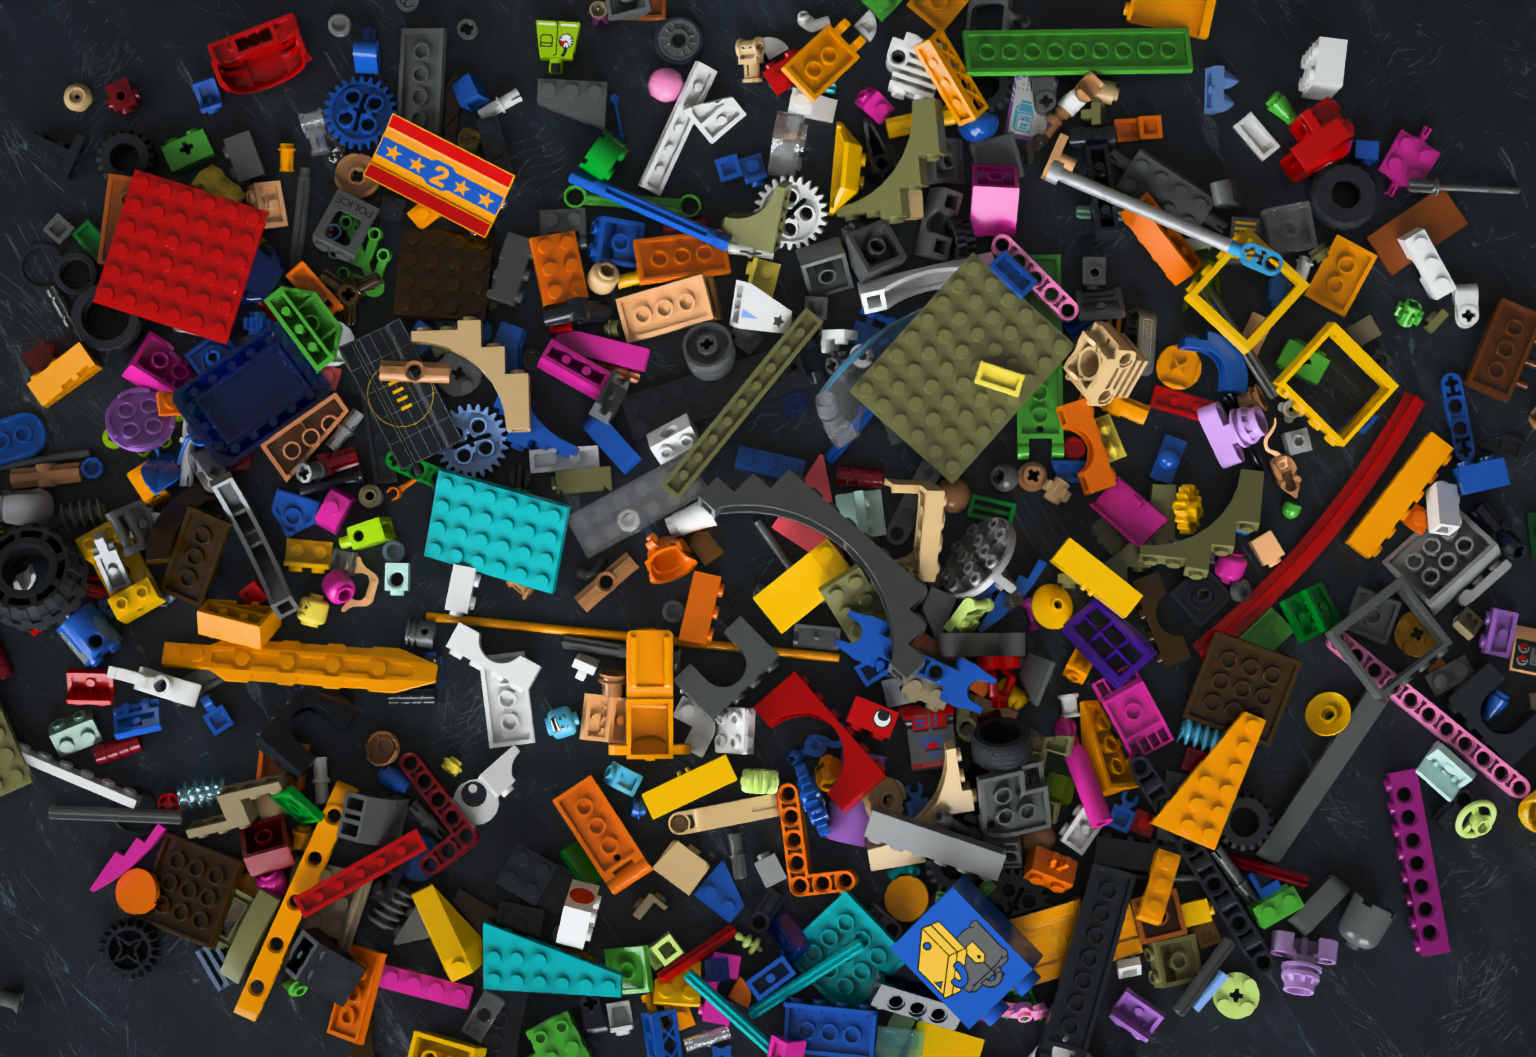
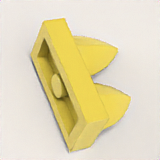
M1108 413L1096 418L1095 422L1102 431V443L1109 452V463L1126 457V452L1110 414Z

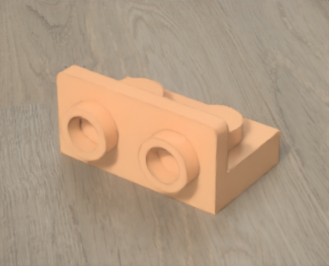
M280 180L253 183L247 187V203L252 207L270 212L264 229L288 226Z

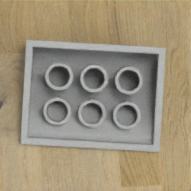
M1460 509L1459 512L1462 517L1461 527L1450 536L1429 533V528H1427L1422 536L1414 532L1382 561L1396 578L1403 577L1432 616H1435L1502 555L1498 544Z

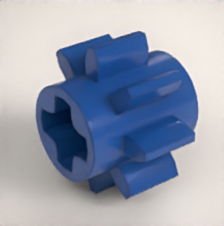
M249 312V318L244 317L243 328L248 330L249 336L264 337L266 336V331H271L272 320L267 318V313Z

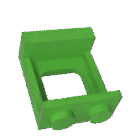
M1287 883L1281 885V889L1263 899L1258 898L1255 903L1252 901L1251 905H1245L1257 926L1266 929L1305 907L1294 886L1289 887Z

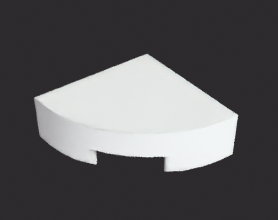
M870 9L854 25L869 42L873 40L877 29L875 15Z
M763 38L765 42V55L769 61L789 50L788 46L777 38Z

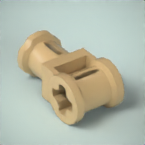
M758 36L751 40L737 39L735 50L738 56V65L744 66V79H742V83L763 82V78L760 77L759 66L760 63H764L765 42L763 38Z

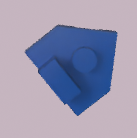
M278 487L271 511L283 528L285 536L289 538L316 523L315 516L323 500L313 498L311 494L300 495L298 490H287Z

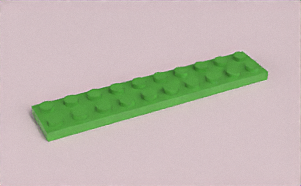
M1189 28L963 30L961 34L964 66L966 67V74L970 76L1086 75L1090 71L1095 75L1192 73L1193 71Z

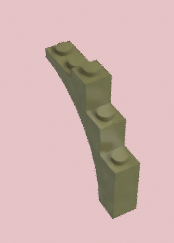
M933 97L912 101L910 136L904 154L896 168L884 183L868 196L852 204L841 206L837 210V217L845 219L846 222L859 221V217L867 216L868 219L881 217V219L889 221V224L902 223L903 219L911 218L908 193L921 192L923 187H929L926 161H939L941 156L948 155L941 100Z
M1241 469L1235 494L1230 504L1217 520L1198 534L1179 542L1163 545H1140L1138 562H1143V564L1149 566L1164 564L1169 568H1179L1182 566L1184 567V576H1189V578L1195 580L1207 578L1210 552L1218 556L1232 555L1235 546L1236 529H1240L1241 532L1245 533L1258 531L1261 517L1264 471Z
M1152 484L1150 486L1149 503L1167 518V523L1163 524L1145 545H1151V541H1155V545H1163L1175 540V516L1172 505L1176 501V485ZM1130 541L1121 551L1103 563L1126 582L1128 568H1131V572H1145V568H1151V566L1145 565L1143 562H1138L1139 549ZM1065 573L1056 574V584H1061V588L1075 589V584L1077 583Z

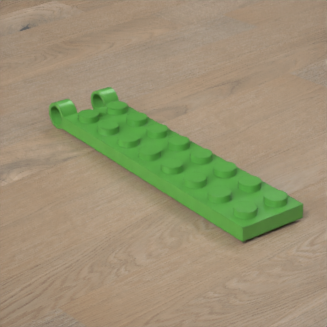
M1061 254L1029 255L1061 287ZM1018 256L1014 257V259L1023 267L1025 264L1023 258ZM1030 274L1038 281V283L1041 282V277L1039 274ZM1048 289L1045 291V297L1052 301L1057 299V293L1053 289ZM1029 291L1023 298L1062 332V321ZM1062 362L1016 413L1017 460H1029V439H1051V459H1064V434L1055 409L1063 405ZM1041 426L1043 428V432L1038 433L1037 427Z

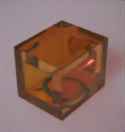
M699 530L690 537L692 542L689 546L706 567L724 553L707 530L704 533Z

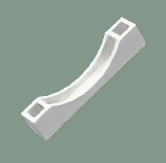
M992 251L976 255L987 266L995 260ZM967 258L886 275L863 284L857 282L864 313L869 314L887 310L906 298L940 289Z

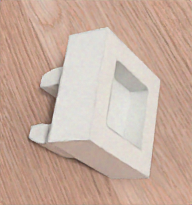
M578 652L572 664L573 668L578 669L575 678L584 682L587 674L594 675L600 660Z
M1135 955L1130 956L1131 958H1122L1116 961L1119 979L1142 975L1139 956L1135 957Z

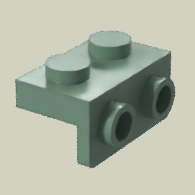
M91 708L79 710L72 716L65 719H57L49 725V737L60 758L103 741V735L94 720Z

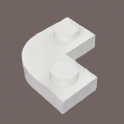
M682 696L673 713V717L692 726L684 743L691 744V753L703 758L715 734V720L711 722L690 699Z

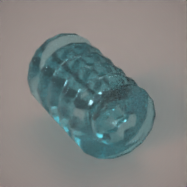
M220 775L219 782H216L214 776L211 777L210 784H207L205 778H202L201 785H198L196 780H193L192 787H189L187 781L183 782L182 788L177 784V797L180 808L187 810L189 804L191 809H196L197 802L202 808L206 806V801L209 806H214L215 801L219 804L216 796L226 786L224 776Z

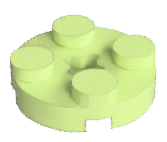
M1242 972L1227 973L1228 979L1212 996L1215 1006L1223 1015L1229 1018L1241 1019L1251 1015L1257 1007L1260 997L1256 982ZM1235 989H1239V993L1242 994V998H1238L1237 1002H1233V998L1230 997V992L1233 993Z

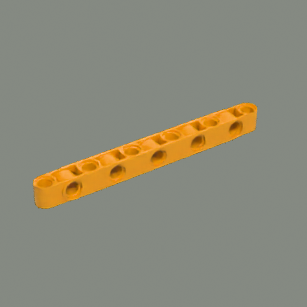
M340 780L336 782L323 810L326 816L321 822H318L237 1002L234 1013L254 1022L258 1019L281 968L280 966L303 919L299 908L291 903V898L294 894L299 895L319 883L339 838L336 836L340 820L333 822L329 817V813L332 809H337L342 813L346 791L359 793L358 788ZM312 852L321 854L322 860L320 864L316 865L311 862L310 856ZM274 937L282 939V949L278 950L273 947L272 940ZM255 980L263 982L264 990L262 992L254 990L253 982Z

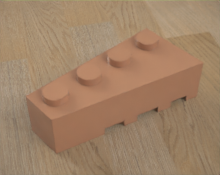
M338 391L260 444L286 483L295 474L298 464L305 463L350 411V408Z

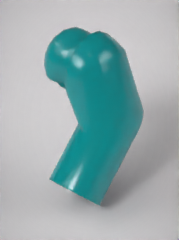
M918 864L890 868L885 873L893 881L901 874L917 877L921 873V868Z

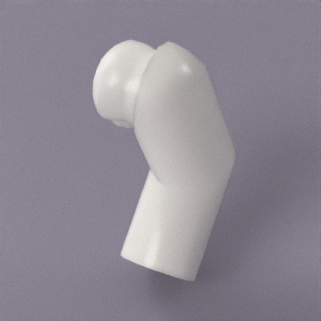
M801 11L797 16L798 24L809 32H816L824 29L828 24L831 25L828 16L815 19L807 11Z

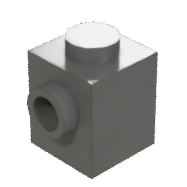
M1082 257L1081 287H1086L1087 291H1100V287L1106 285V257Z

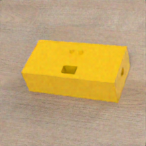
M1070 537L1063 542L1049 560L1079 584L1082 591L1084 589L1088 591L1087 595L1090 597L1093 595L1120 618H1126L1143 597L1140 592Z
M727 754L693 770H690L688 766L684 768L686 773L682 774L681 771L676 772L678 777L642 793L641 795L652 819L654 820L738 780Z

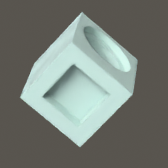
M385 563V591H390V595L404 596V591H410V563ZM396 573H401L404 578L403 583L399 586H395L392 583V577Z

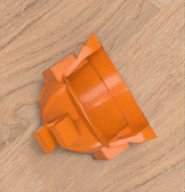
M654 532L646 537L648 541L645 543V546L648 548V559L644 563L649 571L652 584L672 582L687 575L697 566L698 562L690 555L693 551L682 538L677 539L673 536L658 538Z

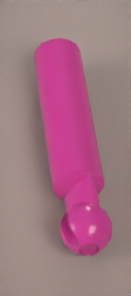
M1062 717L1056 721L1054 732L1056 735H1075L1072 754L1069 757L1064 756L1085 813L1091 828L1105 826L1112 822L1113 818L1085 746L1080 744L1075 722L1070 718Z

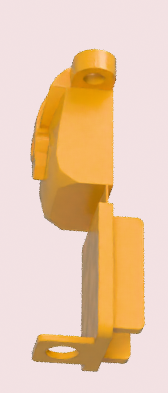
M637 628V630L628 631L626 634V744L608 745V754L626 755L627 759H645V761L673 759V755L691 754V744L673 743L672 632L670 630H661L660 628Z

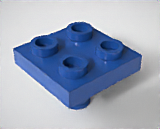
M205 339L184 355L208 389L213 391L220 388L249 366L230 339L227 345Z

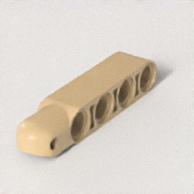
M778 792L679 811L670 816L668 827L672 833L684 835L780 816Z

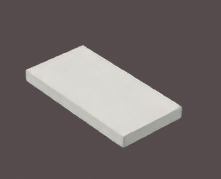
M525 651L487 656L496 663H508L520 655L526 658ZM483 667L480 673L489 748L536 743L530 690L526 691L523 689L521 693L510 687V681L503 678L502 682L489 676L491 671Z

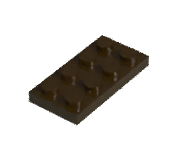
M189 505L159 591L200 608L207 599L233 522L194 505Z

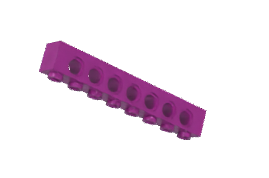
M1417 768L1386 772V778H1383L1385 791L1389 792L1391 800L1387 802L1389 814L1393 815L1395 824H1392L1393 836L1398 838L1399 847H1396V854L1398 860H1402L1403 869L1400 870L1402 883H1406L1407 887L1404 898L1406 905L1410 906L1411 915L1408 916L1411 929H1414L1416 938H1413V947L1420 956L1426 957L1450 952L1420 783L1416 773ZM1402 787L1408 790V797L1405 800H1400L1398 797V791ZM1406 810L1412 813V820L1409 823H1405L1402 820V814ZM1410 833H1414L1417 838L1416 843L1412 846H1409L1406 842V837ZM1414 856H1418L1421 860L1420 866L1416 869H1413L1410 865V861ZM1418 879H1423L1425 888L1417 892L1414 886L1415 882ZM1427 902L1429 904V911L1422 915L1419 912V905ZM1427 925L1433 927V934L1430 937H1425L1423 934V929Z

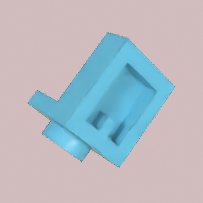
M613 761L604 772L603 782L633 797L643 776Z

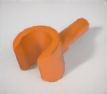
M411 478L400 486L388 488L386 493L395 489L397 496L392 500H398L402 497V492L417 480Z

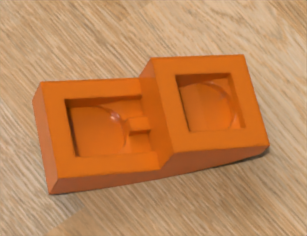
M1161 115L1112 120V126L1117 127L1118 143L1163 138Z

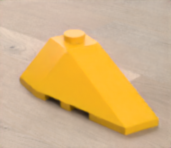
M432 884L412 893L411 896L450 981H457L477 970L483 964V940L481 936Z

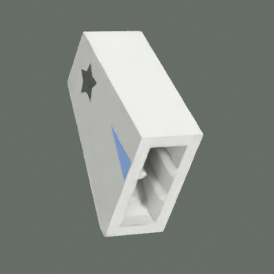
M736 280L729 325L739 329L785 334L792 325V311L753 284Z

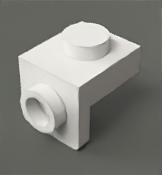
M630 1000L607 1003L610 1033L616 1032V1036L630 1034L629 1030L634 1029Z

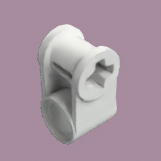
M1477 283L1455 285L1457 289L1452 291L1455 322L1460 328L1468 329L1479 319ZM1466 312L1468 316H1472L1468 322L1466 318H1462Z

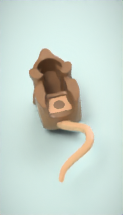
M1274 418L1273 426L1264 438V448L1268 453L1275 456L1270 461V466L1276 477L1274 481L1286 493L1297 498L1301 477L1296 472L1295 462L1289 454H1281L1268 447V439L1277 423L1276 418Z

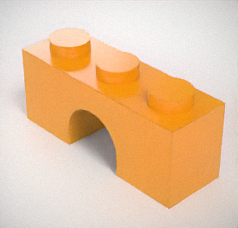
M1160 848L1154 853L1148 873L1150 875L1149 881L1141 897L1135 919L1156 926L1162 923L1181 855Z

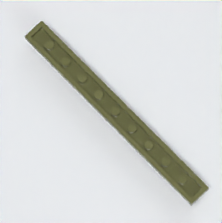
M808 308L802 311L660 487L677 501L682 497L824 321Z

